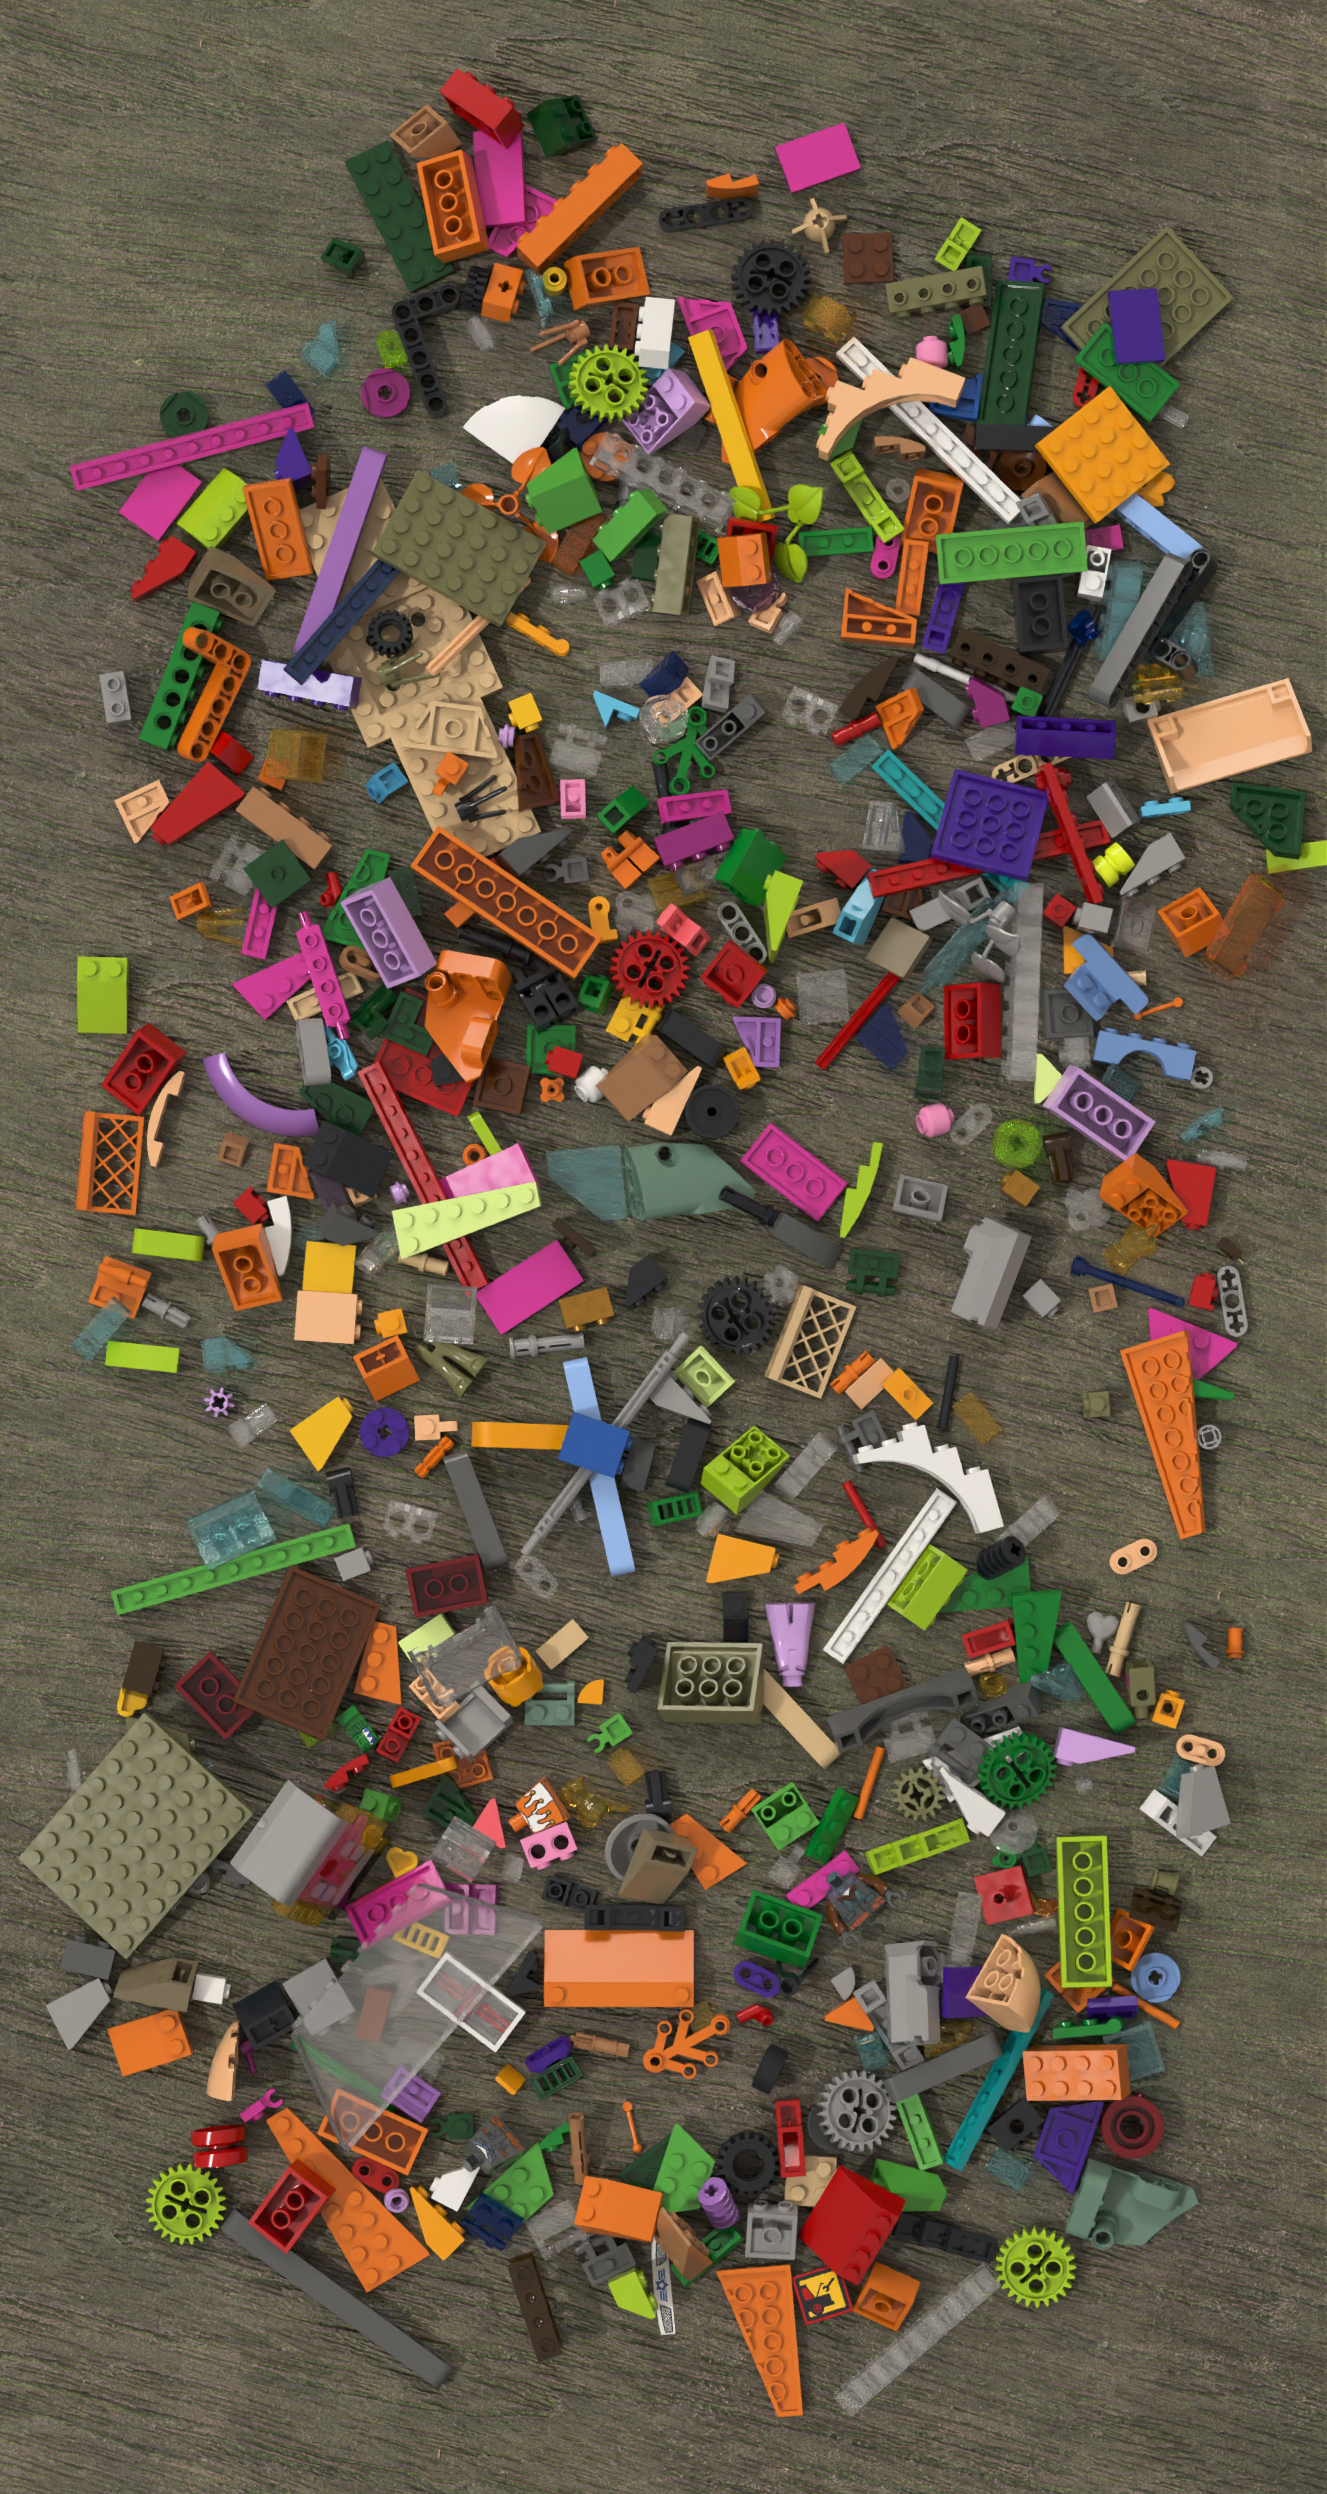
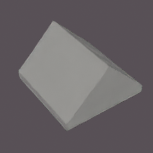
M1115 780L1105 782L1086 797L1112 838L1141 822Z
M900 1174L891 1212L940 1223L948 1185Z

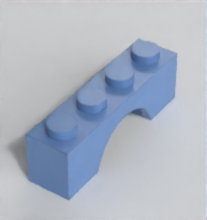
M1104 1028V1031L1098 1032L1092 1062L1117 1066L1126 1055L1133 1052H1145L1159 1061L1164 1077L1187 1082L1191 1080L1196 1051L1191 1050V1045L1177 1043L1176 1047L1167 1045V1040L1153 1038L1152 1041L1142 1040L1143 1035L1129 1033L1128 1036L1118 1035L1119 1030Z

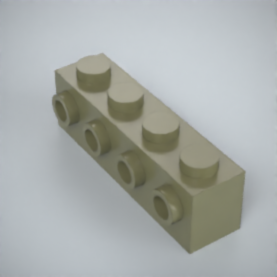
M982 266L885 284L890 314L893 317L897 316V319L910 318L912 313L921 312V315L933 314L936 312L935 309L944 307L945 310H955L960 308V304L969 303L970 306L981 305L984 303V300L990 299L986 272Z
M666 513L661 520L660 532L662 533V539L657 548L659 564L654 573L656 589L651 598L653 612L689 616L700 526L699 517Z

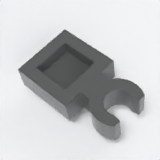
M586 856L562 859V867H558L555 864H547L545 866L546 870L553 869L556 872L553 878H547V883H555L560 878H564L565 885L589 882Z

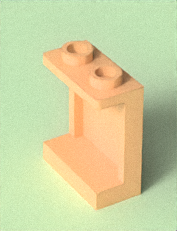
M298 1291L294 1340L355 1345V1339L360 1340L361 1325H356L357 1315H362V1300H358L357 1294Z

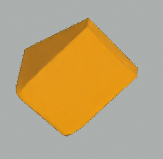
M506 2064L496 2075L495 2081L511 2095H514L524 2083L525 2077L510 2064Z

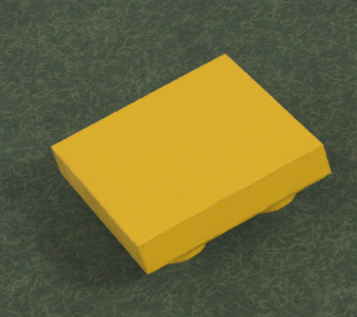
M306 1241L302 1290L352 1294L356 1245L341 1246L335 1243Z

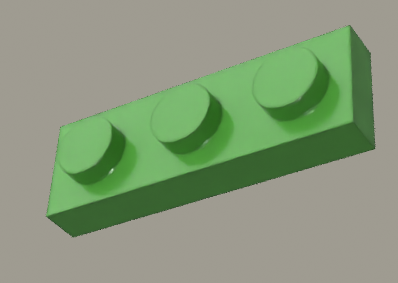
M921 2093L897 2102L896 2105L919 2169L925 2170L943 2164L945 2160Z

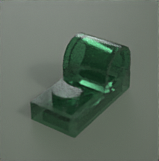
M921 1045L915 1087L916 1098L940 1099L945 1048Z

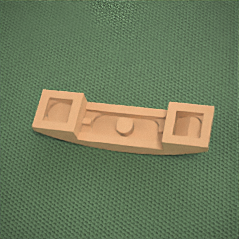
M182 1071L176 1073L162 1089L150 1116L147 1132V1150L150 1164L155 1168L159 1166L165 1144L156 1141L169 1096L180 1097L186 1073Z

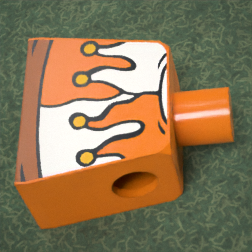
M545 1776L515 1803L520 1813L508 1821L515 1832L528 1825L532 1832L536 1833L569 1819L571 1815Z

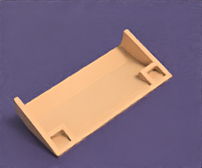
M1289 678L1147 720L1162 772L1171 794L1312 752L1311 734Z

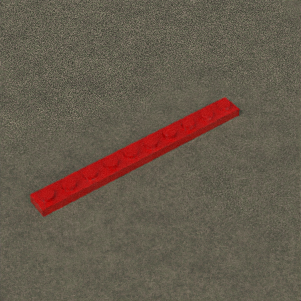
M1101 820L1080 824L1076 827L1079 836H1082L1085 840L1086 850L1106 846L1111 842L1108 831ZM1060 829L1039 835L1032 862L1069 854ZM931 858L869 872L867 879L872 897L875 899L988 872Z
M382 1061L357 1072L422 1205L448 1200L449 1198ZM467 1235L442 1244L466 1294L490 1283Z

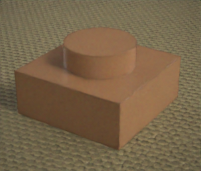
M1112 1283L1088 1289L1093 1313L1118 1308Z

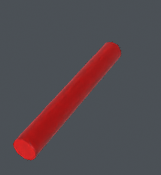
M851 1480L843 1483L842 1486L865 1527H870L872 1531L878 1529ZM880 1531L875 1541L878 1549L887 1545Z

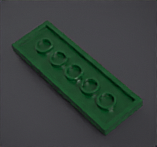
M389 140L344 161L410 294L454 273L450 262L443 263L434 255L427 215Z
M997 280L976 425H1027L1047 286L1045 283Z

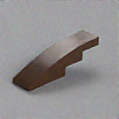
M614 301L609 350H613L614 346L617 345L618 352L621 353L626 348V356L629 357L633 354L639 304ZM627 376L619 377V379L623 382L630 381V378H628ZM615 396L608 397L611 402L616 403L620 401Z

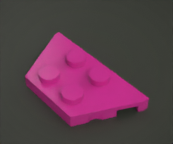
M685 297L677 298V303L690 336L713 329L726 371H728L748 350L731 302H712L705 299L693 300L685 299Z
M1148 1308L1150 1341L1188 1330L1192 1376L1195 1379L1199 1380L1237 1347L1238 1343L1153 1308Z

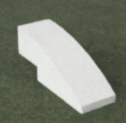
M287 1196L267 1201L274 1225L266 1227L265 1231L278 1276H283L286 1273L292 1247V1216Z

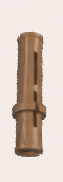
M574 2112L568 2116L572 2149L570 2163L573 2165L575 2184L583 2185L585 2176H589L588 2164L590 2156L586 2149L584 2115L580 2112Z

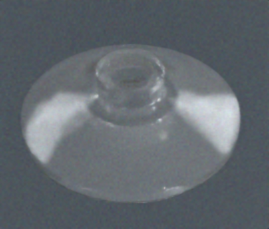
M1014 1806L1010 1810L1008 1807H1004L1003 1810L1006 1814L989 1835V1839L993 1846L1003 1853H1023L1036 1840L1037 1823L1031 1813L1023 1808L1019 1809L1017 1806ZM1015 1824L1018 1828L1015 1831H1011L1008 1829V1826Z

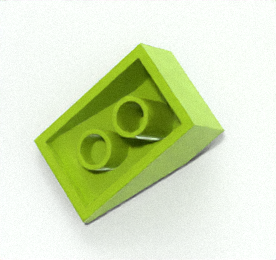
M78 956V1033H128L130 960L128 958Z

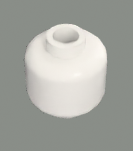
M591 1066L578 1075L575 1081L576 1086H574L577 1095L585 1102L594 1103L599 1101L604 1095L595 1085L608 1071L604 1068L600 1069L596 1066Z

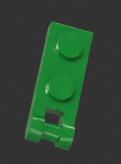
M1115 2015L1109 2021L1098 2022V2018L1083 2019V2023L1073 2024V2020L1059 2021L1058 2025H1055L1052 2029L1053 2039L1115 2034L1123 2028L1124 2019L1119 2015Z

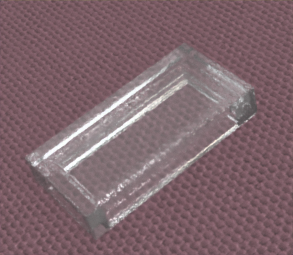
M1006 721L996 724L966 739L964 742L976 763L1015 744V730L1011 722Z

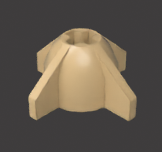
M812 198L810 199L812 210L805 215L803 225L792 229L791 233L792 236L805 233L810 240L821 242L824 253L827 255L829 254L827 240L833 235L835 224L847 221L846 215L833 216L829 210L822 207L818 208L815 199Z

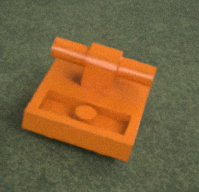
M105 1256L103 1263L101 1262L98 1268L99 1273L88 1302L136 1319L152 1273Z

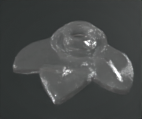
M632 891L621 892L615 901L616 909L618 910L614 918L617 931L623 937H626L633 928L644 933L647 930L652 932L653 919L650 912L655 911L659 907L656 899L648 894L637 895ZM625 899L632 901L633 904L630 908L623 906Z
M1073 1186L1067 1192L1065 1206L1069 1211L1068 1223L1074 1230L1084 1231L1090 1226L1101 1227L1109 1220L1111 1214L1102 1209L1104 1200L1099 1198L1101 1189H1091L1082 1194ZM1082 1215L1084 1221H1079L1076 1216Z

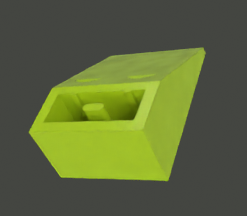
M753 1426L703 1468L701 1485L737 1515L759 1495L788 1461L790 1455L756 1426Z

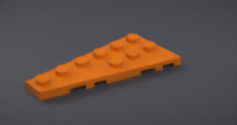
M790 2264L716 2270L777 2416L803 2415Z

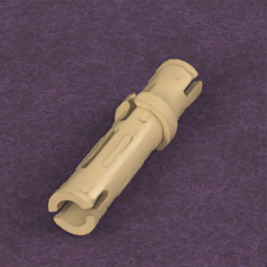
M1126 1602L1114 1644L1109 1649L1111 1654L1104 1673L1120 1677L1125 1657L1129 1655L1127 1650L1141 1609L1140 1605Z

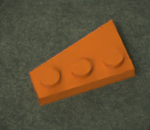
M374 1621L367 1638L353 1693L402 1705L396 1626Z
M687 1813L669 1824L676 1835L688 1837L698 1849L691 1868L705 1890L747 1864Z

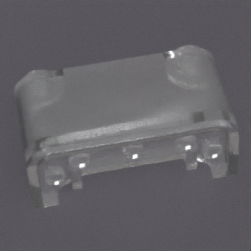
M495 1604L484 1610L486 1617L482 1621L480 1618L475 1619L477 1624L435 1647L432 1644L428 1645L429 1650L420 1651L419 1647H416L407 1652L435 1706H442V1708L450 1707L459 1697L507 1671H515L521 1666L523 1656Z

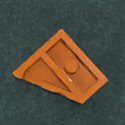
M915 687L875 706L892 750L902 747L924 711Z
M274 1143L266 1192L314 1200V1194L310 1187L307 1171L303 1166V1158L299 1147Z

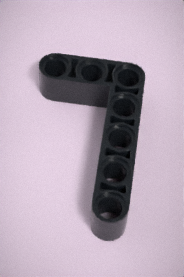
M451 284L395 303L392 308L393 321L428 416L434 419L444 417L448 407L419 323L451 312L459 307L461 302L460 292L456 286ZM446 293H454L456 299L452 303L445 302L443 296ZM423 301H430L433 303V307L429 311H423L420 309V304ZM401 309H407L410 315L406 319H399L396 316L397 312ZM409 332H415L418 334V338L414 342H408L405 340V335ZM424 355L426 362L423 365H416L413 362L414 357ZM428 377L435 381L431 388H424L421 385L423 379ZM433 401L442 402L443 407L439 411H432L429 407Z
M1204 548L1194 550L1187 560L1193 563V570L1187 583L1190 581L1192 583L1187 586L1185 584L1176 600L1178 602L1172 607L1145 655V658L1184 680H1189L1197 674L1198 665L1187 650L1168 639L1217 571L1218 565L1210 552ZM1207 561L1204 565L1200 566L1202 562ZM1169 651L1165 656H1162L1164 652ZM1187 662L1184 667H1181L1183 663Z

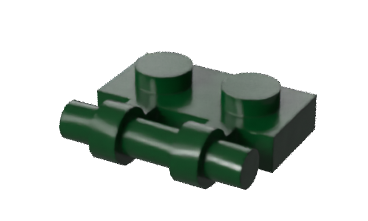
M850 1248L848 1273L857 1274L856 1282L846 1281L845 1290L855 1291V1294L860 1295L864 1292L877 1294V1297H885V1295L895 1296L896 1286L886 1285L887 1278L897 1279L900 1254ZM865 1275L879 1277V1284L864 1283Z

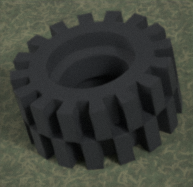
M471 265L464 290L462 309L481 313L491 269Z
M386 610L385 614H382V612L377 613L378 617H373L371 619L372 623H369L368 626L370 645L382 657L384 654L387 655V658H392L391 655L400 657V653L405 654L407 648H410L412 645L413 630L410 620L406 619V615L403 613L400 615L397 610H394V613H390V610ZM387 626H395L400 630V637L394 642H386L381 637L382 630Z

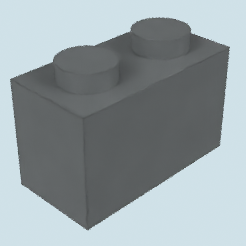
M74 1934V1938L69 1937L60 1968L109 1980L117 1951L106 1941L99 1940L98 1944L88 1942L89 1938Z

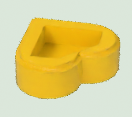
M121 1687L117 1704L118 1713L124 1717L132 1716L136 1710L143 1709L147 1705L148 1699L122 1693Z
M399 1847L391 1848L386 1854L387 1862L395 1878L413 1870L418 1864V1857L415 1853L411 1851L404 1852Z

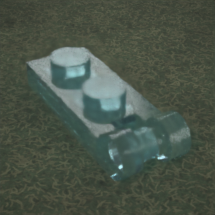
M115 1296L112 1297L70 1346L75 1351L79 1350L84 1355L83 1358L90 1362L132 1312ZM86 1339L93 1344L91 1348L85 1343Z

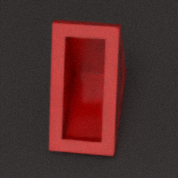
M220 729L210 753L239 776L254 759V756L233 737Z

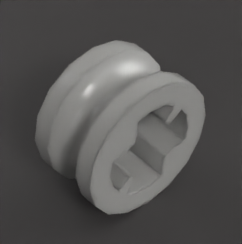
M1198 1067L1192 1071L1190 1082L1193 1087L1205 1089L1211 1085L1213 1075L1208 1068ZM1199 1071L1201 1074L1206 1073L1208 1079H1205L1207 1083L1204 1085L1201 1082L1197 1083L1195 1081V1078L1198 1077L1196 1073Z

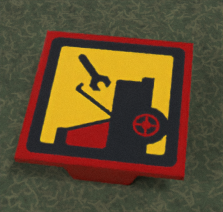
M828 2266L791 2277L806 2326L854 2311L844 2278L835 2274Z

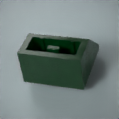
M578 95L545 100L527 113L546 158L564 155L597 140Z

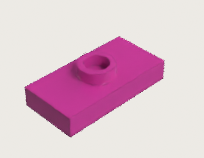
M1120 525L1085 530L1086 547L1087 545L1111 549V552L1124 549Z

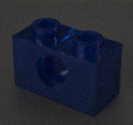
M583 405L576 406L571 412L566 410L557 420L559 422L557 430L561 431L564 427H567L570 433L571 444L575 448L577 447L578 450L589 437L593 436L608 421V417H604L603 421L599 422V415H595L586 424L578 423L576 418L581 414ZM590 411L585 412L590 417Z

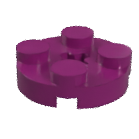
M389 368L377 369L371 372L363 383L361 398L363 405L372 416L382 419L394 418L407 409L410 400V388L407 380L400 373L395 372V370ZM384 387H387L388 391L393 392L388 400L379 397V393L382 392Z

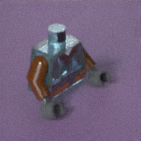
M834 1871L826 1879V1882L832 1887L826 1893V1897L829 1900L826 1905L828 1921L837 1935L843 1937V1945L848 1950H850L846 1944L848 1938H853L858 1945L857 1937L849 1934V1930L853 1933L886 1901H888L890 1906L898 1907L892 1902L894 1895L903 1900L901 1893H893L891 1887L876 1875L866 1873L856 1875L853 1872H848L842 1877L837 1871Z

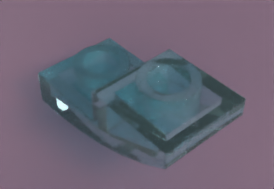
M1219 1107L1205 1113L1192 1122L1178 1136V1139L1184 1144L1189 1140L1194 1142L1202 1132L1199 1129L1200 1125L1206 1130L1211 1129L1212 1126L1216 1129L1225 1118L1221 1115L1225 1109Z

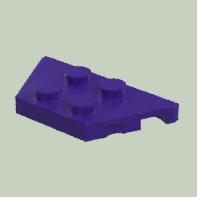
M1102 2101L1049 2107L1033 2155L1069 2193L1073 2194L1104 2106Z

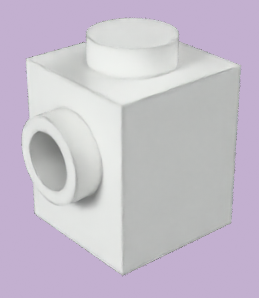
M197 1973L192 1999L222 2004L224 1999L229 1998L231 1984H227V1977Z

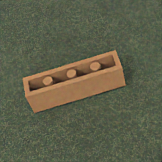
M253 786L237 807L236 812L278 843L284 839L295 856L316 872L333 850V846L329 844L332 840L321 831L318 835L310 829L312 825L301 816L298 820L290 814L293 810L284 803L280 802L277 805L271 800L273 795L262 787L258 790Z

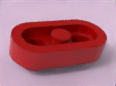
M365 2156L360 2157L353 2164L352 2173L354 2178L382 2193H387L399 2185L400 2177L397 2171ZM367 2166L369 2168V2173L365 2175L360 2172V2167ZM386 2176L390 2177L392 2183L384 2185L382 2179Z

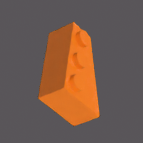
M848 588L845 589L840 641L914 648L917 619L877 603L873 599L859 595Z

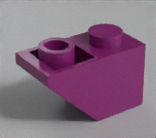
M975 676L969 677V684L965 686L968 698L974 699L976 708H972L975 722H980L981 728L1010 721L1011 715L1005 693Z

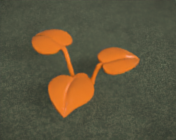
M537 447L522 453L512 465V478L516 482L522 483L514 494L504 495L499 502H493L494 494L492 490L486 485L479 483L469 485L460 494L494 512L493 507H499L502 513L508 515L515 514L516 517H519L529 526L523 528L524 530L547 542L538 560L549 563L553 561L558 550V532L555 531L547 534L544 526L539 527L537 521L532 523L519 512L522 503L518 496L525 489L526 484L552 465L547 450L544 447Z

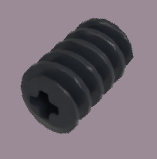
M1007 1536L980 1551L975 1564L978 1574L986 1580H994L1023 1564L1026 1555L1022 1542L1014 1536Z

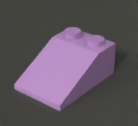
M1059 1727L1053 1754L1054 1757L1058 1758V1763L1073 1767L1074 1762L1081 1764L1133 1753L1136 1747Z

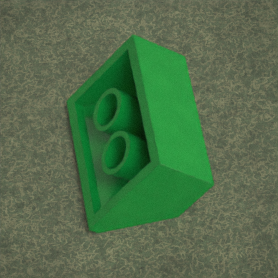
M753 1890L733 1944L804 1969L810 1957L823 1915Z

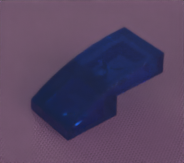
M285 370L265 383V386L282 409L308 402L311 415L316 412Z

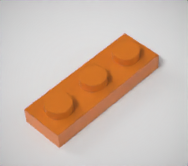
M904 539L895 610L906 615H920L929 542Z

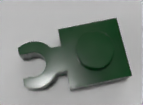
M1035 1831L1031 1833L1033 1837V1842L1026 1843L1023 1835L1019 1837L1021 1847L1027 1851L1021 1854V1858L1028 1879L1052 1871L1045 1846L1037 1848L1038 1835Z
M473 2113L448 2114V2121H444L439 2117L431 2119V2123H438L441 2126L440 2131L431 2132L432 2137H440L448 2132L449 2140L471 2139L474 2136Z

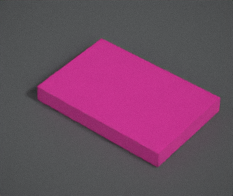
M844 122L775 147L791 194L861 170Z
M178 464L150 471L125 502L119 514L159 542L202 485V482Z

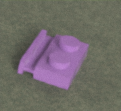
M399 2065L379 2096L421 2124L441 2093Z

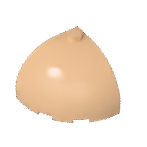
M1001 1934L965 1998L1005 2029L1027 2033L1032 2028L1036 2019L1041 1997L1040 1980L1036 1966L1029 1954L1017 1942Z

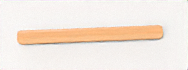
M529 577L527 578L520 593L531 583V579ZM478 615L426 666V670L432 676H436L490 622Z

